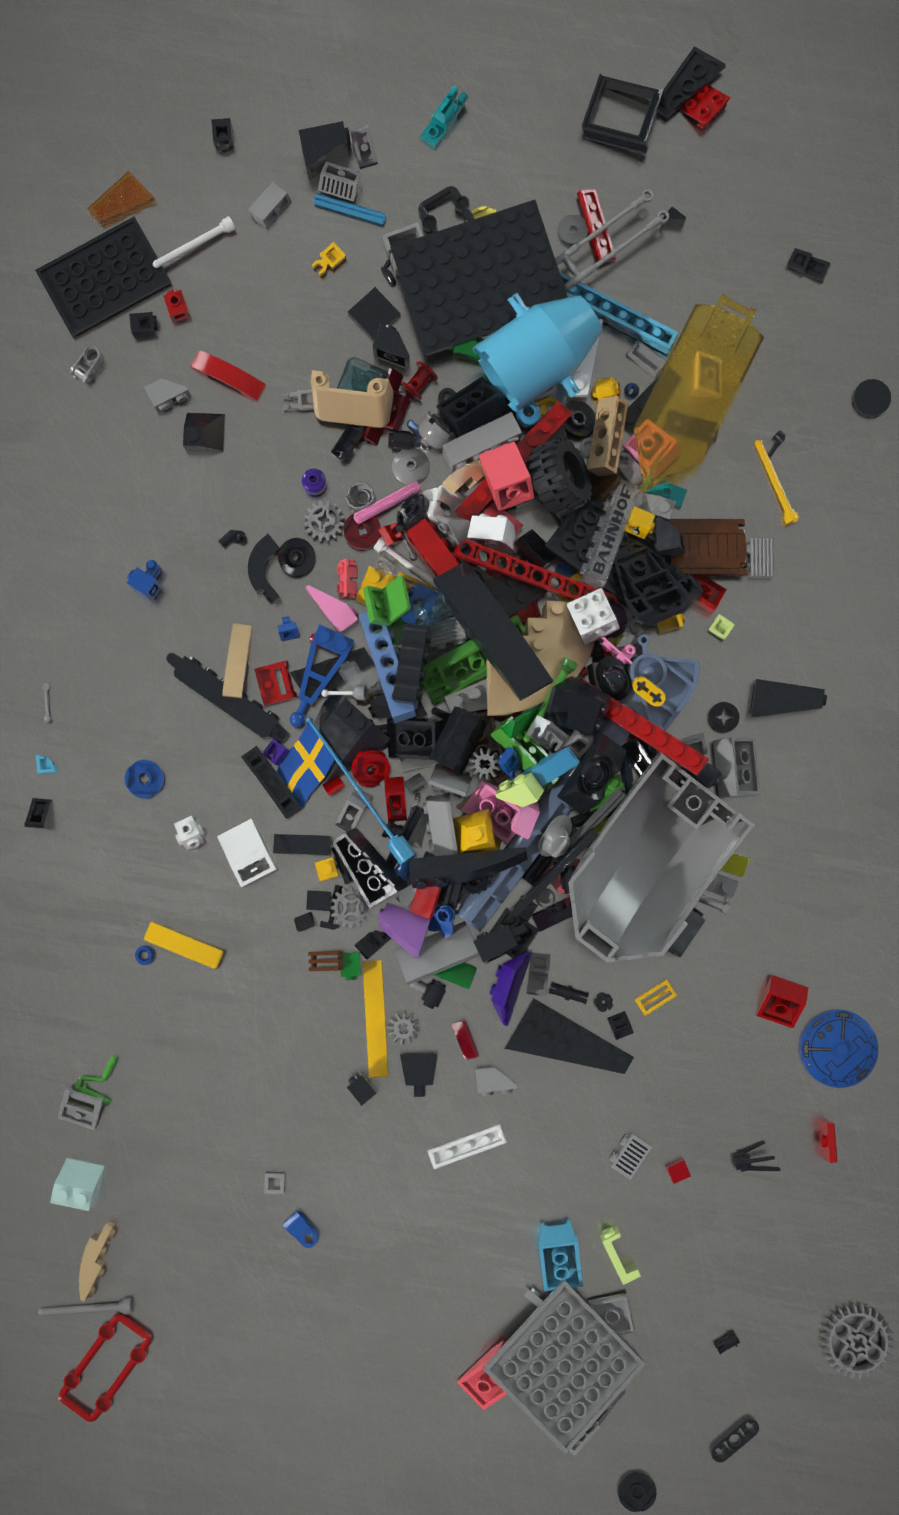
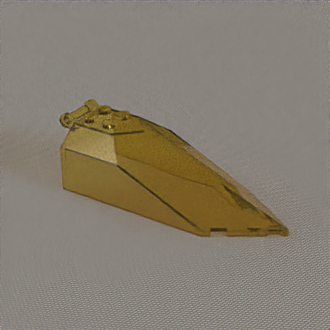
M723 293L716 305L695 304L633 429L634 436L637 439L638 446L636 448L640 473L643 476V489L645 491H650L652 487L658 484L661 485L686 472V469L693 465L697 466L703 462L764 339V336L751 323L757 311L756 309H749L727 298V295ZM725 305L746 315V320L723 309L722 306Z

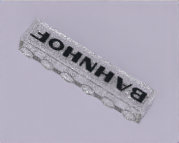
M621 479L617 489L614 492H609L611 498L606 500L603 510L606 511L605 515H601L597 526L600 528L599 531H595L592 537L593 547H589L585 557L588 558V561L583 563L580 574L583 575L580 582L598 589L604 587L639 493V486Z

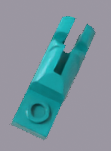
M453 86L447 96L431 116L430 123L420 135L422 140L434 148L438 146L456 122L458 113L468 99V95L463 91L458 97L457 104L454 103L455 98L458 96L457 86Z

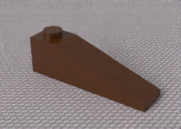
M487 711L474 714L488 723L474 752L480 756V748H483L484 754H486L489 748L491 749L489 756L496 752L497 756L493 760H498L503 750L490 735L496 729L494 717L488 716ZM481 760L479 762L481 763V769H489L490 766L488 764L490 763L488 760L485 762ZM493 769L492 771L497 776L494 778L489 773L490 780L488 783L499 787L502 782L509 780L510 776L503 772L502 769L500 771Z

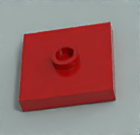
M820 1119V1145L822 1147L823 1159L829 1163H837L835 1124L828 1119Z

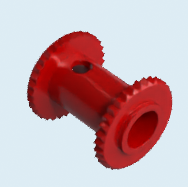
M417 361L418 371L408 383L401 381L400 386L411 397L421 400L422 397L419 392L430 378L437 380L438 376L428 365Z

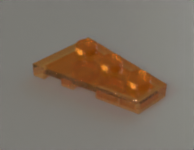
M128 171L87 209L103 224L152 202L155 198Z

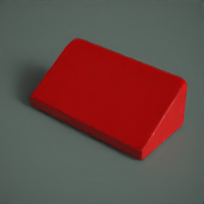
M434 886L416 889L410 911L427 919H432L442 887Z

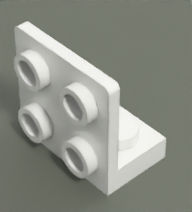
M601 588L567 603V607L584 645L620 629Z

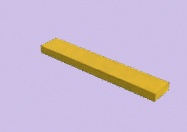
M382 960L362 961L369 1078L388 1077Z

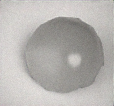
M365 482L356 483L349 487L345 499L351 508L360 511L374 503L375 492Z

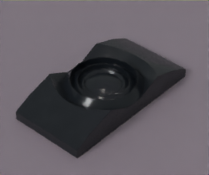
M600 732L557 797L584 815L601 800L604 787L612 777L619 773L627 750Z

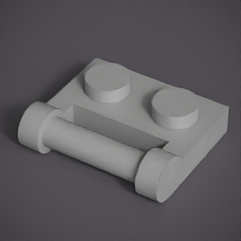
M717 874L706 890L726 897L725 902L702 895L698 901L721 909L723 913L728 914L739 881Z
M67 1086L63 1094L58 1119L95 1130L104 1098L99 1096L96 1098L75 1091L72 1087ZM70 1097H71V1098H74V1099H77V1100H80V1101H83V1102H86V1103H89V1104H92V1105H95V1106H94V1108H91V1107H88V1106H85V1105H82V1104H79V1103L70 1101Z

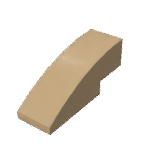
M480 460L459 468L442 484L452 495L464 484L470 489L484 476Z

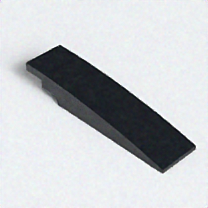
M467 561L433 579L434 584L443 594L445 602L454 612L455 619L520 701L553 683V679L532 648Z

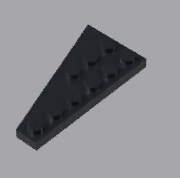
M534 998L504 1048L621 1074L626 1073L634 1059L630 1054Z

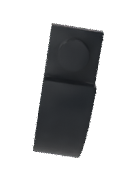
M267 534L252 549L248 560V575L256 593L259 594L264 590L262 594L268 602L273 601L276 604L281 598L266 579V567L278 555L280 547Z

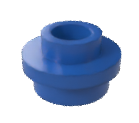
M141 946L135 952V959L141 965H148L154 960L155 953L149 946ZM143 952L148 953L147 959L142 958Z

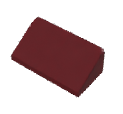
M463 1019L453 1023L452 1028L464 1059L469 1060L479 1057L466 1020Z

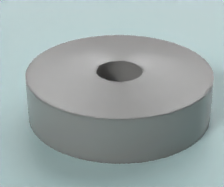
M567 215L559 223L558 236L568 246L578 244L588 235L585 219L579 215ZM575 228L576 232L572 233L570 229Z

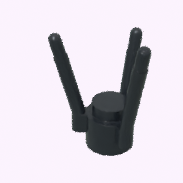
M764 1140L745 1149L737 1150L738 1154L733 1155L736 1170H741V1172L780 1171L781 1169L779 1167L751 1166V1163L775 1159V1156L750 1159L749 1154L745 1155V1153L764 1145Z

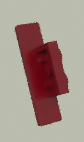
M389 368L386 379L389 380L394 395L390 421L383 428L398 430L411 395L407 392L398 391L403 375L394 368ZM367 426L364 438L373 444H378L383 428Z

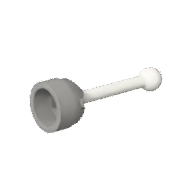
M358 685L353 691H328L324 689L321 694L323 697L328 695H353L355 699L361 701L367 700L368 689L366 685Z

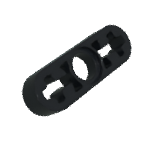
M753 1417L743 1418L711 1446L710 1453L712 1458L719 1463L730 1458L759 1432L757 1421ZM746 1423L753 1424L754 1429L752 1431L746 1430ZM740 1428H741L742 1432H743L744 1430H746V1431L744 1432V1434L746 1435L745 1438L743 1437V1435L741 1434V1432L738 1431ZM733 1434L740 1436V1441L736 1445L729 1442V1438ZM726 1441L727 1445L731 1449L728 1450L726 1447L723 1450V1456H720L719 1454L715 1456L717 1454L716 1449L719 1448L720 1450H722L725 1447L723 1442Z

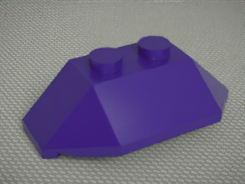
M528 950L504 962L503 966L499 965L496 976L499 978L497 984L493 983L490 995H493L491 1001L505 1026H508L533 952L532 950Z

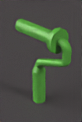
M111 1056L102 1073V1078L79 1077L75 1085L76 1089L81 1093L96 1098L98 1096L104 1098L103 1105L108 1106L111 1099L86 1088V1084L83 1087H80L83 1080L106 1081L110 1077L119 1058Z

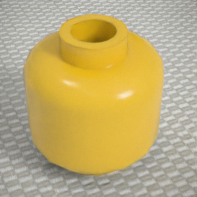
M613 377L597 379L595 386L592 387L593 397L599 401L601 398L621 395L619 381H616Z

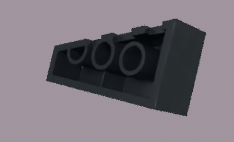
M357 828L331 841L369 909L408 887L406 882Z

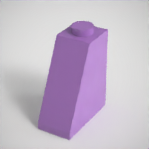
M386 903L385 909H380L377 918L381 920L379 928L411 956L418 958L430 919L417 915L410 910Z

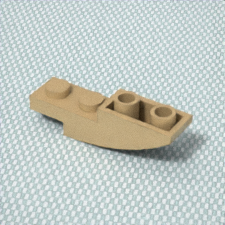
M111 1221L105 1224L99 1237L92 1235L86 1245L79 1273L80 1299L83 1302L88 1297L92 1298L97 1288L94 1284L97 1279L101 1280L105 1269H103L105 1262L99 1260V1258L102 1259L107 1251L105 1245L108 1240H112L116 1232L113 1229L115 1223Z

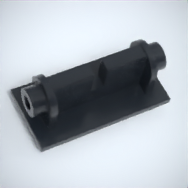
M348 424L331 450V453L342 462L349 459L355 444L364 436L365 428L360 425Z

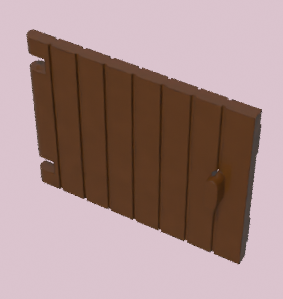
M745 519L669 520V523L679 529L683 535L685 555L671 557L670 565L675 564L679 567V571L691 576L748 575L747 568H741L740 566L747 564L745 529H739L738 527L745 526Z

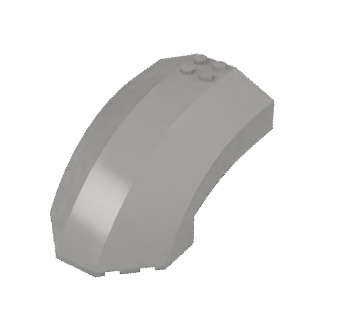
M659 752L605 823L568 882L575 938L607 963L651 956H664L688 925L685 920L700 897L755 824ZM615 872L619 877L620 883L614 877Z

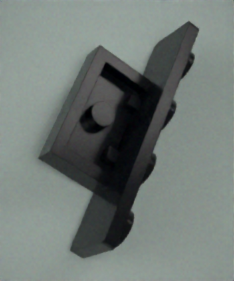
M570 897L532 915L540 932L573 917Z

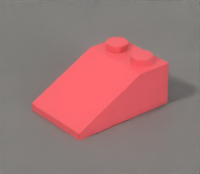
M504 1341L490 1349L457 1381L483 1411L507 1395L482 1369L505 1344Z

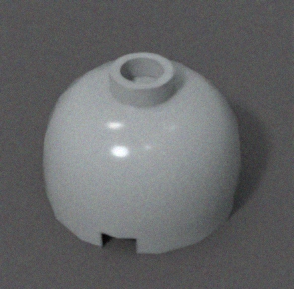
M430 411L427 412L419 423L418 430L422 437L420 441L427 448L432 446L436 449H442L443 445L454 440L456 435L453 432L450 434L448 431L449 426L436 414L433 413L431 415Z

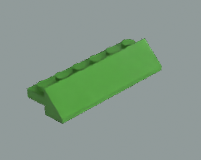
M516 615L510 618L522 636H524V627L519 617ZM473 640L424 665L423 670H426V678L421 683L433 705L444 700L445 696L462 690L487 676V658Z

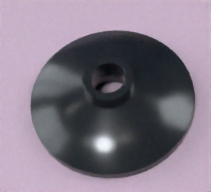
M578 400L570 401L564 405L572 412V415L563 424L566 431L578 437L589 435L594 430L593 427L596 419L593 409L585 402Z
M291 538L281 545L278 552V562L287 574L301 576L312 569L315 562V552L312 545L305 539ZM294 553L298 556L295 561L292 559Z

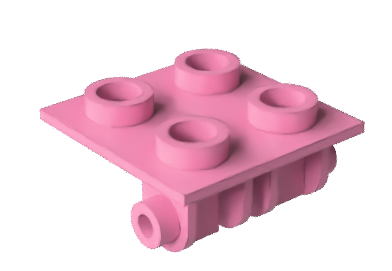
M605 637L597 639L600 645H602V649L614 654V657L620 660L622 664L628 665L633 663L630 660L636 652L633 645H625L618 650Z

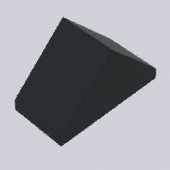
M32 798L24 823L25 827L50 828L51 799Z

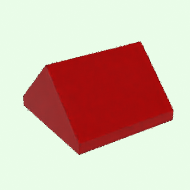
M692 576L703 589V593L693 604L712 615L727 589L706 576Z

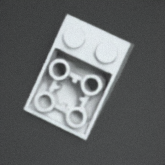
M252 819L217 836L241 887L244 888L278 870Z

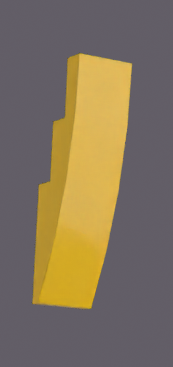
M150 922L143 939L214 969L218 968L224 951L154 922Z

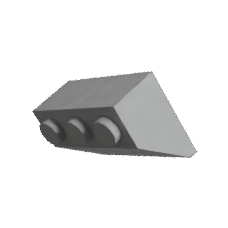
M755 738L713 740L715 768L722 773L717 783L718 797L760 795Z
M449 794L426 797L427 803H423L424 815H429L426 828L427 833L432 835V840H429L430 852L434 851L435 856L458 854Z

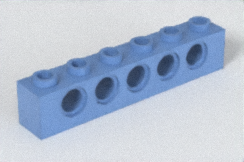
M368 612L359 614L394 723L416 717L415 710L418 709L417 705L393 701L394 685L390 684V682L396 679L397 658H399L400 653L398 647H393L392 641L395 638L392 629L388 630L387 626L371 624ZM382 628L380 633H374L375 629ZM382 645H388L387 649L379 650ZM387 662L394 663L391 667H385Z

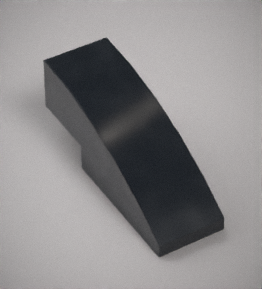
M274 834L273 853L330 856L331 836Z

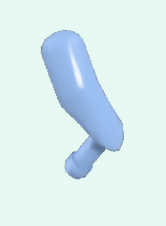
M411 419L407 422V425L416 434L415 442L419 443L422 439L418 430L419 426Z

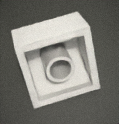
M486 514L472 516L468 539L499 552L517 553V546L514 544L516 541L514 524L508 520V517L502 515L491 517Z

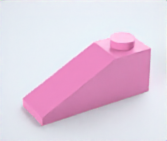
M310 585L306 586L308 593L338 633H345L359 622L357 618L359 614L353 606L349 608L346 603Z

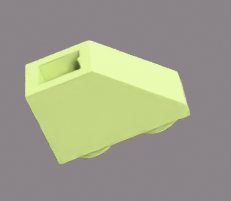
M531 772L526 775L520 774L511 781L505 780L499 785L495 796L498 799L524 807L537 802L544 790Z

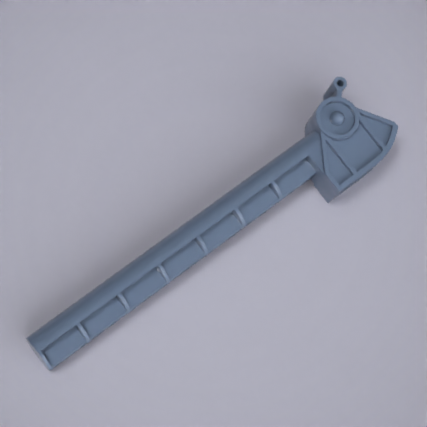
M646 634L638 635L633 638V645L637 647L638 655L632 657L630 660L633 663L625 665L624 668L631 683L630 691L624 699L618 701L666 731L692 697L699 680L700 663L697 660L664 658L648 653L649 636ZM638 676H644L664 692L666 697L664 704L655 707L640 697L633 690V680ZM645 681L637 683L638 690L640 688H643L645 691L648 690L644 685ZM652 691L650 692L653 701L661 700L660 693L656 695ZM604 717L605 724L600 731L593 734V742L601 732L622 746L631 733ZM586 752L580 758L577 759L581 761ZM578 765L562 774L539 802L540 813L529 839L516 833L504 848L526 847L528 860L493 874V877L490 878L491 884L487 885L486 890H482L481 894L475 893L473 895L470 893L457 910L456 914L479 932H481L540 854L537 848L538 841L550 822L558 815L569 816L574 809L559 799L557 795Z

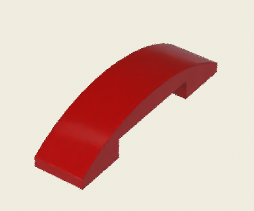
M200 350L190 366L206 376L209 375L239 390L240 393L255 401H258L266 386L265 383L240 368Z

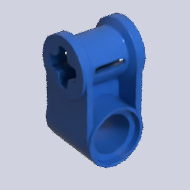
M298 1210L283 1224L284 1228L305 1248H312L319 1240L317 1230ZM305 1234H307L308 1236L312 1234L314 1236L312 1238L314 1242H312L311 1240L307 1242L305 1240L307 1238Z

